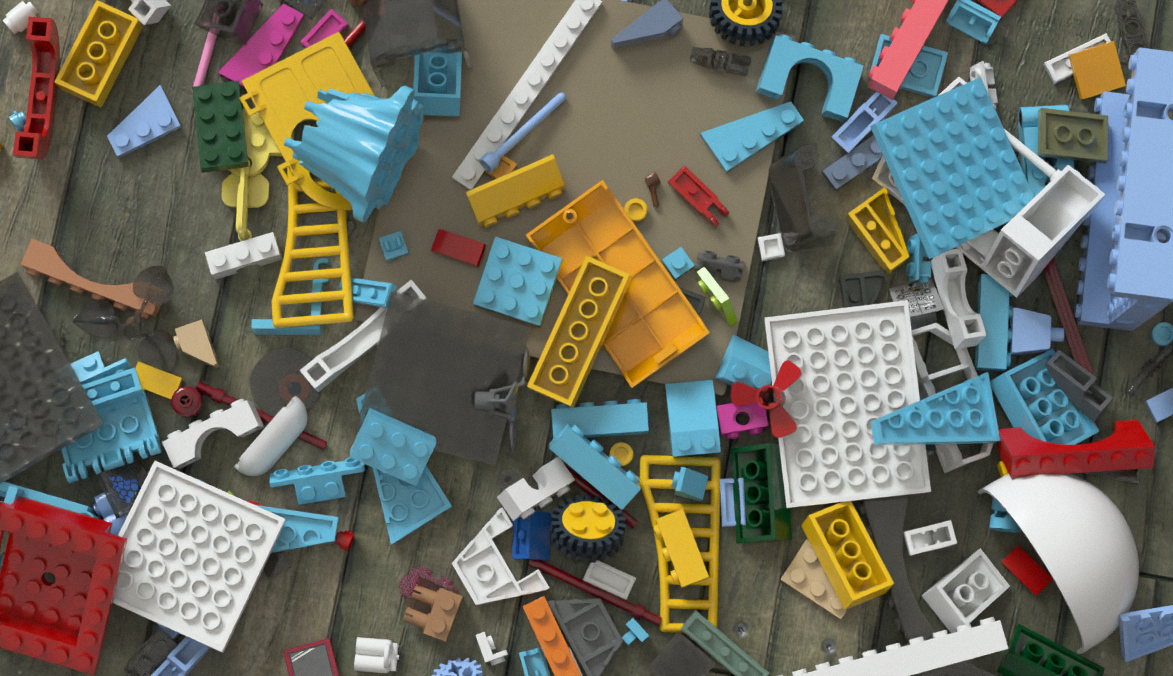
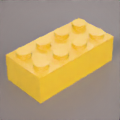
M96 0L54 81L59 89L102 108L143 28L139 19Z
M851 501L841 502L813 513L803 522L801 526L844 610L883 595L894 585Z

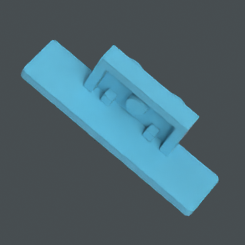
M99 351L55 370L60 388L40 396L39 400L47 411L44 397L132 369L126 358L105 367Z
M349 457L345 461L340 462L326 461L321 465H302L293 470L279 469L270 474L269 483L270 487L294 484L298 505L346 497L342 475L364 472L365 464Z

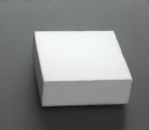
M781 233L757 238L761 261L785 257Z

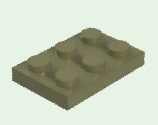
M1041 108L1038 110V156L1106 163L1108 161V116Z

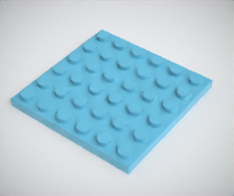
M981 77L870 126L929 259L1011 221L1034 198Z

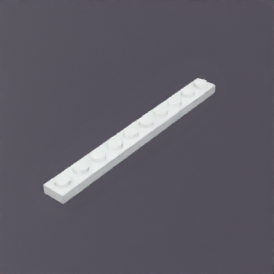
M601 0L574 1L452 176L454 181L468 190L475 188L485 173V169L480 164L479 159L485 153L495 152L509 139L601 7Z

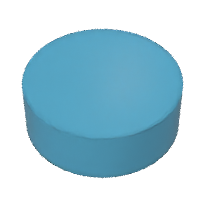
M1161 322L1154 326L1151 331L1152 341L1160 347L1170 345L1173 342V326L1167 322Z

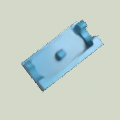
M957 0L945 24L986 45L1001 16L970 0Z
M539 647L519 653L525 676H550L542 648Z

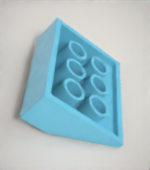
M1053 349L990 381L991 388L1013 428H1022L1028 435L1036 439L1055 444L1076 445L1100 432L1095 422L1070 401L1047 370L1046 363L1055 355Z

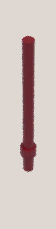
M200 381L196 386L199 392L212 397L211 400L219 404L224 403L231 406L233 402L238 400L227 395L225 390L218 387L215 389ZM256 408L261 421L269 424L274 416ZM305 431L298 436V439L323 451L328 443Z
M530 559L528 565L631 613V616L638 620L642 618L658 626L662 617L645 610L646 607L638 603L634 605L544 561Z

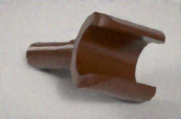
M654 172L645 178V183L651 192L653 207L659 206L654 186L661 183L657 173Z

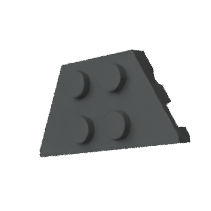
M601 599L548 601L550 609L587 676H600L623 642Z

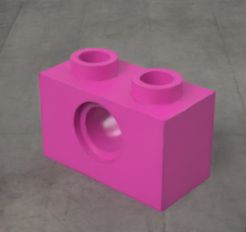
M730 403L716 406L720 437L726 436V439H735L740 437V433L749 432L750 435H758L764 433L763 429H767L769 426L766 410L758 403L736 406ZM738 414H745L749 419L748 424L744 426L739 425L736 422V416Z

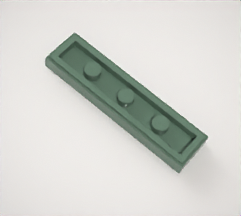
M697 610L680 628L735 676H768L770 674Z

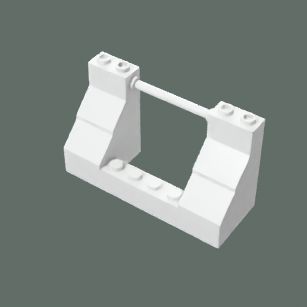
M958 77L939 95L967 82ZM1005 130L1011 146L1049 176L1051 182L1006 224L999 234L992 229L956 248L1017 298L1038 277L1080 224L1099 206L1105 194L1069 165L1062 171L1059 169L1056 171ZM882 156L872 179L883 188L886 187L891 195L905 205L884 156Z

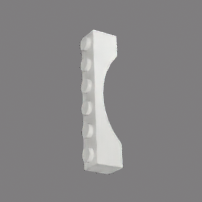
M410 280L396 291L391 309L380 307L347 337L319 354L300 370L317 392L321 391L428 303L427 298L415 283Z

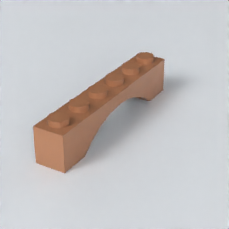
M31 239L21 262V265L27 269L25 273L39 278L41 274L48 277L47 281L57 286H61L62 283L70 286L69 290L82 295L83 291L92 294L91 298L104 303L105 299L114 302L113 307L126 311L127 308L135 311L136 316L148 320L149 316L156 319L166 295L162 288L141 280L123 285H104L89 281L73 272L53 246Z

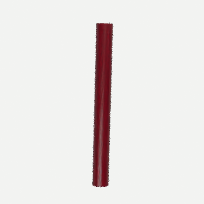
M565 465L575 479L573 483L592 498L599 496V502L601 503L604 499L609 500L589 482ZM621 510L626 519L625 523L633 529L639 521L625 510Z

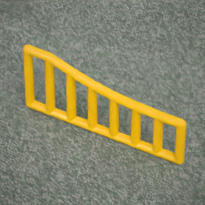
M287 167V176L291 178L293 175L289 167ZM322 180L314 181L324 190L334 189ZM295 181L288 185V230L284 257L271 301L273 326L275 328L351 322L354 319L346 211L330 209L318 203L298 204V192L303 190ZM337 211V224L297 227L298 214ZM338 233L339 246L294 249L296 236ZM340 255L341 268L289 272L292 259ZM340 277L342 279L341 291L283 295L286 282ZM343 300L344 313L282 318L281 305Z
M643 455L640 458L639 483L652 527L657 525L658 512L674 513L683 509L684 513L710 514V528H691L694 537L710 538L709 552H700L703 562H709V578L691 584L709 586L708 600L670 599L669 585L675 584L672 576L669 575L668 562H666L662 552V548H665L662 538L658 540L654 532L660 578V617H662L660 631L664 633H684L680 629L684 623H669L670 609L708 610V621L717 627L721 460L718 457ZM649 465L711 466V481H707L705 489L711 490L710 504L655 503L650 488L674 489L671 488L673 480L649 479Z

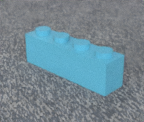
M981 274L978 277L977 313L981 315L987 336L975 346L974 367L976 371L1004 372L1011 362V353L1007 352V343H1011L1012 330L1008 329V320L1012 319L1013 307L1009 305V296H1013V294L989 274Z
M641 399L627 400V404H618V401H605L603 406H594L593 402L580 403V407L574 408L564 404L556 405V409H551L553 439L567 423L572 426L578 425L586 433L584 435L586 438L648 434L647 402L641 403Z
M567 423L549 443V449L623 510L641 489L638 482L640 480L639 477L630 470L626 472L620 467L622 463L613 455L608 457L602 452L604 448L597 441H589L584 436L586 434L584 430L578 425L572 426Z

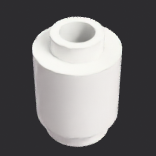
M22 1L6 14L7 17L3 19V22L14 34L19 31L21 33L28 27V18L36 17L35 15L38 11L30 2L25 4Z

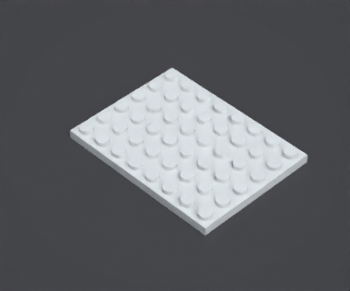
M908 300L765 317L772 386L784 361H792L802 371L801 377L784 391L786 400L783 408L796 422L797 430L790 435L778 438L786 508L931 492L926 445L874 446L871 421L920 401ZM773 393L774 402H776L778 397Z

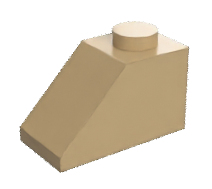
M202 319L175 329L177 336L173 338L178 350L182 349L186 355L213 368L220 367L206 324Z

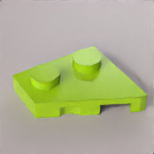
M703 267L697 271L700 280L697 284L704 294L707 293L714 308L719 310L727 324L731 327L738 321L730 299L707 269Z

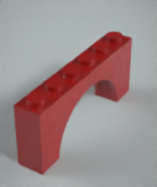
M1138 420L1115 421L1114 433L1111 436L1098 442L1080 445L1045 442L1028 435L1022 428L998 429L1000 441L997 442V452L1011 478L1039 474H1072L1153 468L1155 445Z

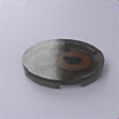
M280 348L267 353L257 362L251 374L250 389L254 401L265 413L275 417L295 396L303 402L307 412L317 403L321 391L317 392L300 371L312 361L307 354L297 349Z

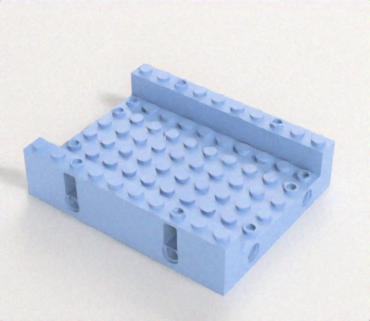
M1138 48L1134 55L1130 56L1128 68L1132 70V76L1127 81V94L1104 91L1095 100L1094 112H1097L1099 115L1108 116V161L1106 163L1092 162V166L1088 168L1087 179L1091 180V183L1097 186L1105 196L1099 206L1083 221V225L1086 226V233L1081 237L1080 247L1084 249L1083 257H1080L1078 271H1082L1081 280H1078L1076 285L1079 303H1076L1074 307V317L1077 318L1076 324L1134 331L1173 302V120L1168 117V112H1173V52L1148 48Z

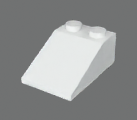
M980 548L935 583L922 597L947 629L954 633L957 631L956 627L969 624L1006 591L1010 585Z

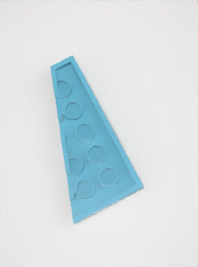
M377 387L356 399L362 424L370 408L397 420ZM425 466L416 486L373 468L391 545L452 508V505L427 466Z

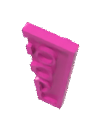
M283 4L225 64L218 74L230 81H239L240 86L245 88L242 80L280 61L303 21L304 14Z

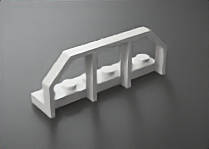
M937 323L912 330V338L913 336L930 331L953 345L950 331ZM913 338L920 400L936 394L931 380L964 370L967 380L978 376L967 348L955 349L961 365L928 375L926 365ZM983 443L980 454L966 459H962V454L957 444H933L944 473L989 456L993 443Z

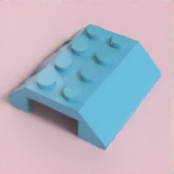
M136 368L43 398L49 420L56 429L65 461L62 465L69 484L78 481L79 474L82 479L87 478L88 467L93 466L96 474L102 473V466L105 471L125 465V458L128 464L134 462L133 452L139 451L142 459L148 457V450L151 456L161 453L158 431Z

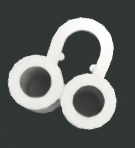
M357 637L354 671L374 673L396 671L397 660H399V643H392L391 640Z

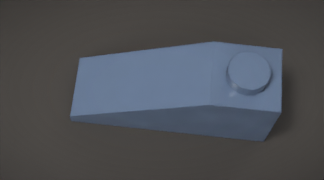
M661 0L611 39V47L617 49L664 39L668 35L672 37L682 29L683 17L668 0Z

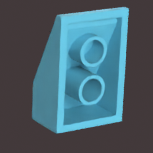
M416 43L413 83L415 95L413 99L424 105L423 115L460 116L462 45Z
M713 380L665 384L672 456L721 452Z

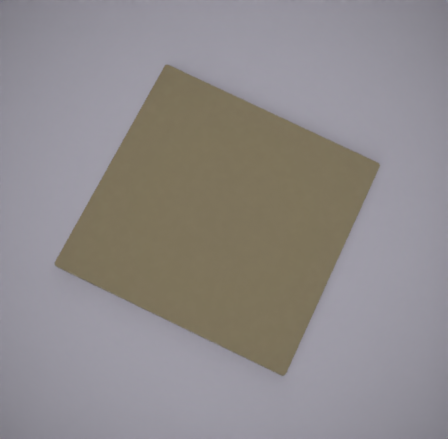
M425 0L416 43L462 45L460 116L423 115V122L419 131V146L414 156L405 164L400 181L388 205L382 206L378 210L363 279L392 283L397 285L396 291L412 280L428 301L425 306L396 328V330L525 356L524 350L521 347L523 345L528 348L530 357L540 359L568 294L558 279H556L541 326L474 305L473 302L494 239L498 237L536 250L526 237V234L603 180L623 208L629 200L634 198L641 199L646 203L648 209L646 218L642 222L634 224L661 262L662 259L680 247L683 248L694 265H696V262H701V260H697L698 252L703 253V251H712L717 253V256L725 258L726 255H734L740 257V261H744V268H738V270H743L741 280L736 279V281L720 278L721 269H716L715 277H713L729 297L738 322L731 327L727 324L719 310L714 308L707 293L704 294L699 288L697 282L700 280L695 267L677 280H674L678 287L706 297L700 318L710 334L645 379V381L660 384L713 380L714 395H724L727 384L714 377L732 336H737L775 141L726 173L701 138L700 133L783 104L788 77L782 96L777 100L755 91L771 40L776 35H787L795 42V36L776 32L772 34L771 39L767 40L765 38L762 44H759L756 40L755 46H750L749 41L745 42V46H740V40L736 39L735 44L730 43V36L726 40L722 39V32L717 34L714 31L715 26H711V18L679 12L683 17L682 29L674 36L668 35L664 39L613 49L611 47V39L652 7L621 0H601V7L512 135L557 94L564 93L566 95L565 101L504 155L517 163V167L514 170L516 171L553 154L565 183V190L562 191L563 194L554 199L547 197L541 200L540 205L528 209V207L519 210V214L511 218H506V216L499 218L495 225L485 228L484 225L479 227L468 203L466 192L470 190L454 181L452 176L575 0ZM415 49L406 85L412 89L414 83ZM684 165L729 210L730 213L725 217L719 213L713 204L707 209L718 219L719 224L716 227L706 220L703 215H700L668 184V181ZM654 172L657 173L661 182L654 186L659 206L653 207L651 192L645 183L646 176ZM484 173L475 188L495 179ZM568 213L567 218L572 219L573 214ZM438 229L484 243L486 248L479 267L433 253L431 248ZM401 231L409 254L387 262L379 238ZM357 304L356 321L364 323L380 307ZM602 344L592 370L624 376Z

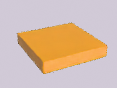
M1114 41L1068 54L1080 99L1083 100L1102 94L1104 91L1108 92L1126 86Z

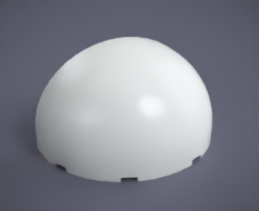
M1007 474L977 491L979 494L988 493L1002 505L1023 531L1047 567L1078 627L1082 647L1076 650L1077 654L1086 652L1112 634L1119 626V614L1128 613L1134 601L1139 578V560L1130 527L1110 498L1096 486L1074 474H1039L1011 478Z

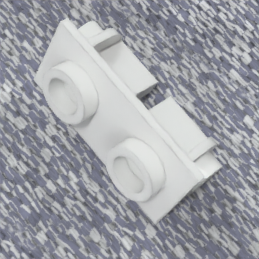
M981 61L970 67V80L973 81L981 77L996 110V105H998L996 89H988V85L995 84L993 67H991L990 63L984 64V61Z

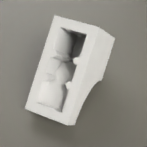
M951 520L903 532L909 556L957 544Z

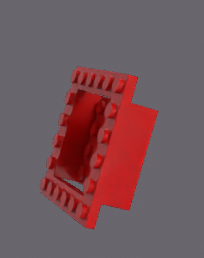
M19 496L11 504L0 502V550L4 531L9 532L0 573V648L95 675L98 669L127 538L110 534L111 522ZM45 572H50L55 576L54 583H50L45 579Z

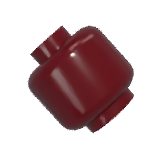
M183 386L173 393L171 405L179 416L190 419L201 413L204 407V400L197 389Z

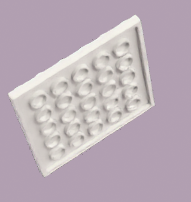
M154 461L118 535L127 538L113 603L224 653L286 519Z

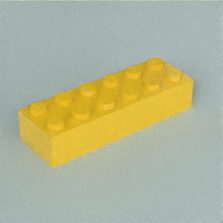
M589 256L585 257L527 385L530 390L574 408L632 280L630 274Z

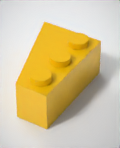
M886 187L847 214L845 220L880 267L885 270L886 275L907 261L909 254L901 230L898 227Z

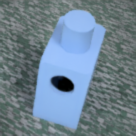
M1013 308L1012 319L1009 320L1012 338L1011 343L1008 344V352L1011 353V356L1047 352L1050 349V341L1063 342L1064 328L1051 327L1050 315Z

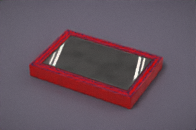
M330 638L283 650L289 676H340Z

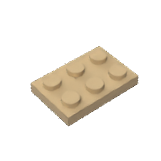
M806 539L780 580L829 613L842 619L847 610H844L810 542Z

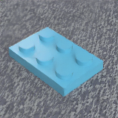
M880 35L871 69L874 65L879 66L882 60L879 59L883 48L885 46L889 48L893 42L889 40L890 36ZM923 46L900 89L932 98L936 97L948 52Z

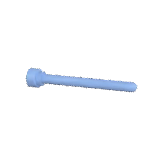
M564 93L557 94L495 152L485 153L479 159L482 167L487 172L493 173L499 167L500 159L563 103L566 95Z

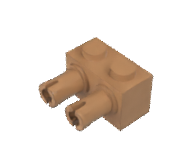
M416 584L414 590L421 594L413 592L411 599L431 605V613L425 614L408 607L405 613L413 615V617L404 615L403 622L423 628L422 631H424L423 634L447 643L464 597L443 588L436 592Z

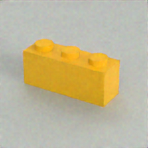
M681 509L656 519L657 525L653 526L657 539L662 538L665 548H662V552L666 562L671 561L674 570L670 571L674 584H679L681 588L709 578L684 510Z

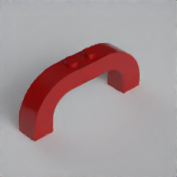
M29 17L26 40L29 42L32 51V73L24 131L15 132L13 155L16 158L42 160L48 152L53 132L58 89L54 81L60 69V44L58 29L52 18Z

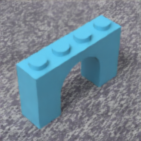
M776 35L771 40L755 92L777 100L782 96L791 67L800 63H810L820 68L828 81V92L821 115L840 122L845 121L849 116L864 66L858 64V61L853 58L845 57L843 59L837 57L833 51H820L814 49V45L802 42L800 44L792 41L793 39L787 35Z

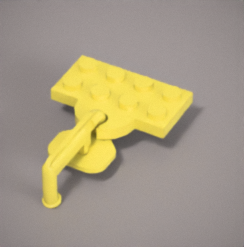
M242 109L249 167L228 169L232 173L222 183V200L228 207L237 208L236 231L238 239L245 241L252 238V233L247 229L248 208L262 207L269 199V182L261 172L268 165L270 156L282 155L259 113L249 117L246 110ZM294 129V131H293V133H292V136H291V139H292V140H294L295 129Z

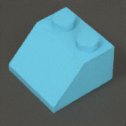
M733 335L714 378L730 386L735 382H741L756 389L770 385L772 378L769 353Z

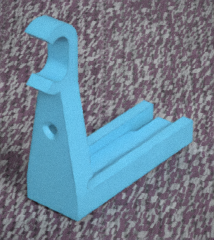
M325 258L318 259L314 263L313 270H319L320 266H328L331 263ZM313 280L312 293L323 292V285L329 284V280ZM312 302L311 316L323 315V302ZM252 319L251 329L254 335H322V324L275 328L273 326V319Z

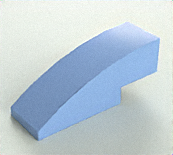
M875 92L840 127L832 138L845 151L851 152L872 132L870 126L884 120L898 103L894 99L891 100Z
M186 636L151 676H187L211 647Z

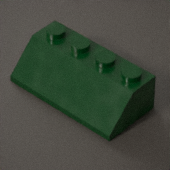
M766 443L731 448L736 544L792 540L790 508H786L779 444ZM739 478H744L746 526L741 524Z
M1018 624L1007 644L1009 649H1006L1001 657L997 672L1004 676H1103L1105 668Z

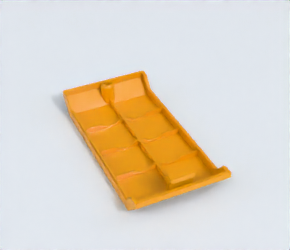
M603 180L526 234V237L536 250L563 259L557 279L568 295L586 256L630 274L632 280L606 335L603 346L617 364L631 388L710 334L700 316ZM568 213L573 214L572 219L567 218Z

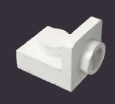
M485 632L476 635L485 663L490 662L493 666L505 661L504 656L508 655L507 650L492 654L491 650L496 648L491 635L486 637Z

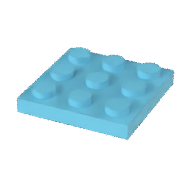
M495 237L473 304L541 326L563 259Z

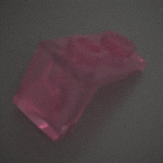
M419 566L418 569L412 567L409 576L404 575L399 584V588L402 589L400 594L411 598L420 577L453 593L457 589L453 587V581L443 576L438 580L431 576L432 571L422 566Z

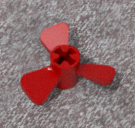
M784 361L773 386L765 385L760 389H756L744 383L735 382L731 387V401L736 406L758 403L762 408L769 409L772 434L778 438L790 435L797 430V424L783 408L786 400L784 391L801 377L802 371L792 361ZM773 389V393L778 397L777 401L767 404L765 398L770 397L768 392Z

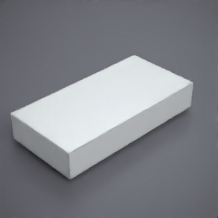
M597 560L596 563H590L583 580L627 600L636 578Z

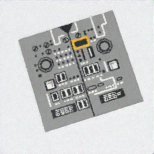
M932 279L928 280V283L916 282L889 288L894 302L908 300L910 317L944 310Z

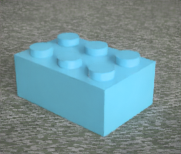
M370 408L350 449V458L416 486L436 445V438Z

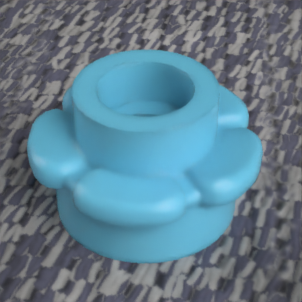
M13 111L14 114L8 118L16 130L21 132L25 128L26 116L22 111L20 113Z

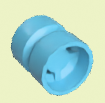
M992 497L991 509L995 512L990 515L989 529L1020 533L1021 529L1002 505Z

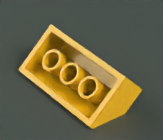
M552 154L467 191L466 195L479 227L484 225L487 228L495 225L499 218L504 216L511 218L519 214V210L528 207V209L540 205L541 200L547 197L550 199L559 197L563 194L562 191L565 190V183L556 159Z

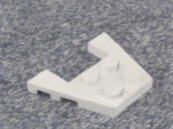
M503 507L496 512L477 536L452 562L475 605L550 589L539 569L517 582L492 539L513 527Z

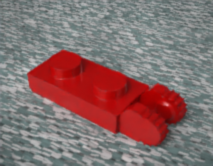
M685 165L668 181V184L713 226L716 227L719 221L707 210L712 204L725 217L730 213L718 200V197Z

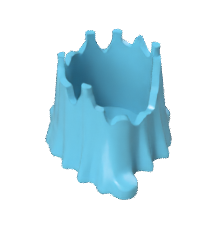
M402 86L389 99L378 98L364 92L363 94H346L333 89H329L328 92L320 89L317 98L325 101L327 104H315L307 101L304 107L305 110L313 113L320 119V121L316 122L318 127L304 126L302 141H295L287 137L284 146L293 150L292 157L299 160V165L346 198L351 204L353 217L364 223L374 208L379 210L382 206L388 205L400 181L405 164L414 156L420 142L419 131L423 122L424 105L413 99L415 90L407 86Z

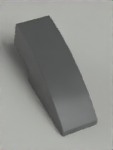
M1058 350L1046 363L1047 370L1059 388L1075 406L1095 422L1108 408L1113 397L1094 384L1097 380L1094 375L1062 351Z

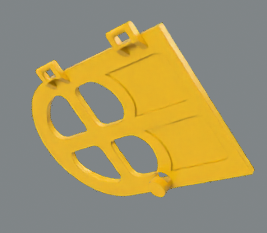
M337 32L242 80L247 94L239 99L249 117L259 113L285 160V163L277 166L285 183L290 185L296 181L303 192L316 203L330 209L347 211L352 210L350 202L342 195L331 193L318 186L311 179L310 171L299 165V160L292 157L293 150L284 146L286 138L291 139L292 133L299 123L305 120L320 121L313 113L304 109L307 101L315 104H327L325 101L317 98L320 89L325 92L333 89L346 94H363L364 92L375 96L340 32ZM251 98L255 108L250 109L246 100ZM287 167H289L293 175L291 178H288L284 171Z

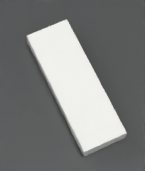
M1107 33L1045 62L1043 65L1053 84L1055 85L1074 76L1068 54L1110 42Z

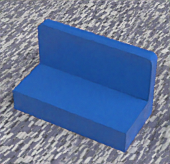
M535 511L524 520L522 517L514 520L512 559L544 561L550 559L551 513Z

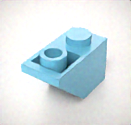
M681 467L680 472L675 471L671 488L675 489L674 495L702 502L709 476Z

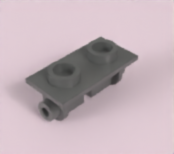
M712 251L698 252L697 260H701V262H696L695 271L705 267L710 275L715 277L716 269H721L720 278L736 281V279L741 280L743 270H738V268H744V261H740V257L726 255L725 258L717 256V253Z

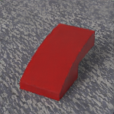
M438 229L431 251L438 255L453 258L458 262L479 267L486 245L476 240Z

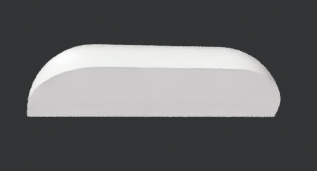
M297 396L293 397L289 404L277 413L241 455L240 461L234 466L237 471L247 476H259L268 472L303 432L307 424L308 415L305 405Z

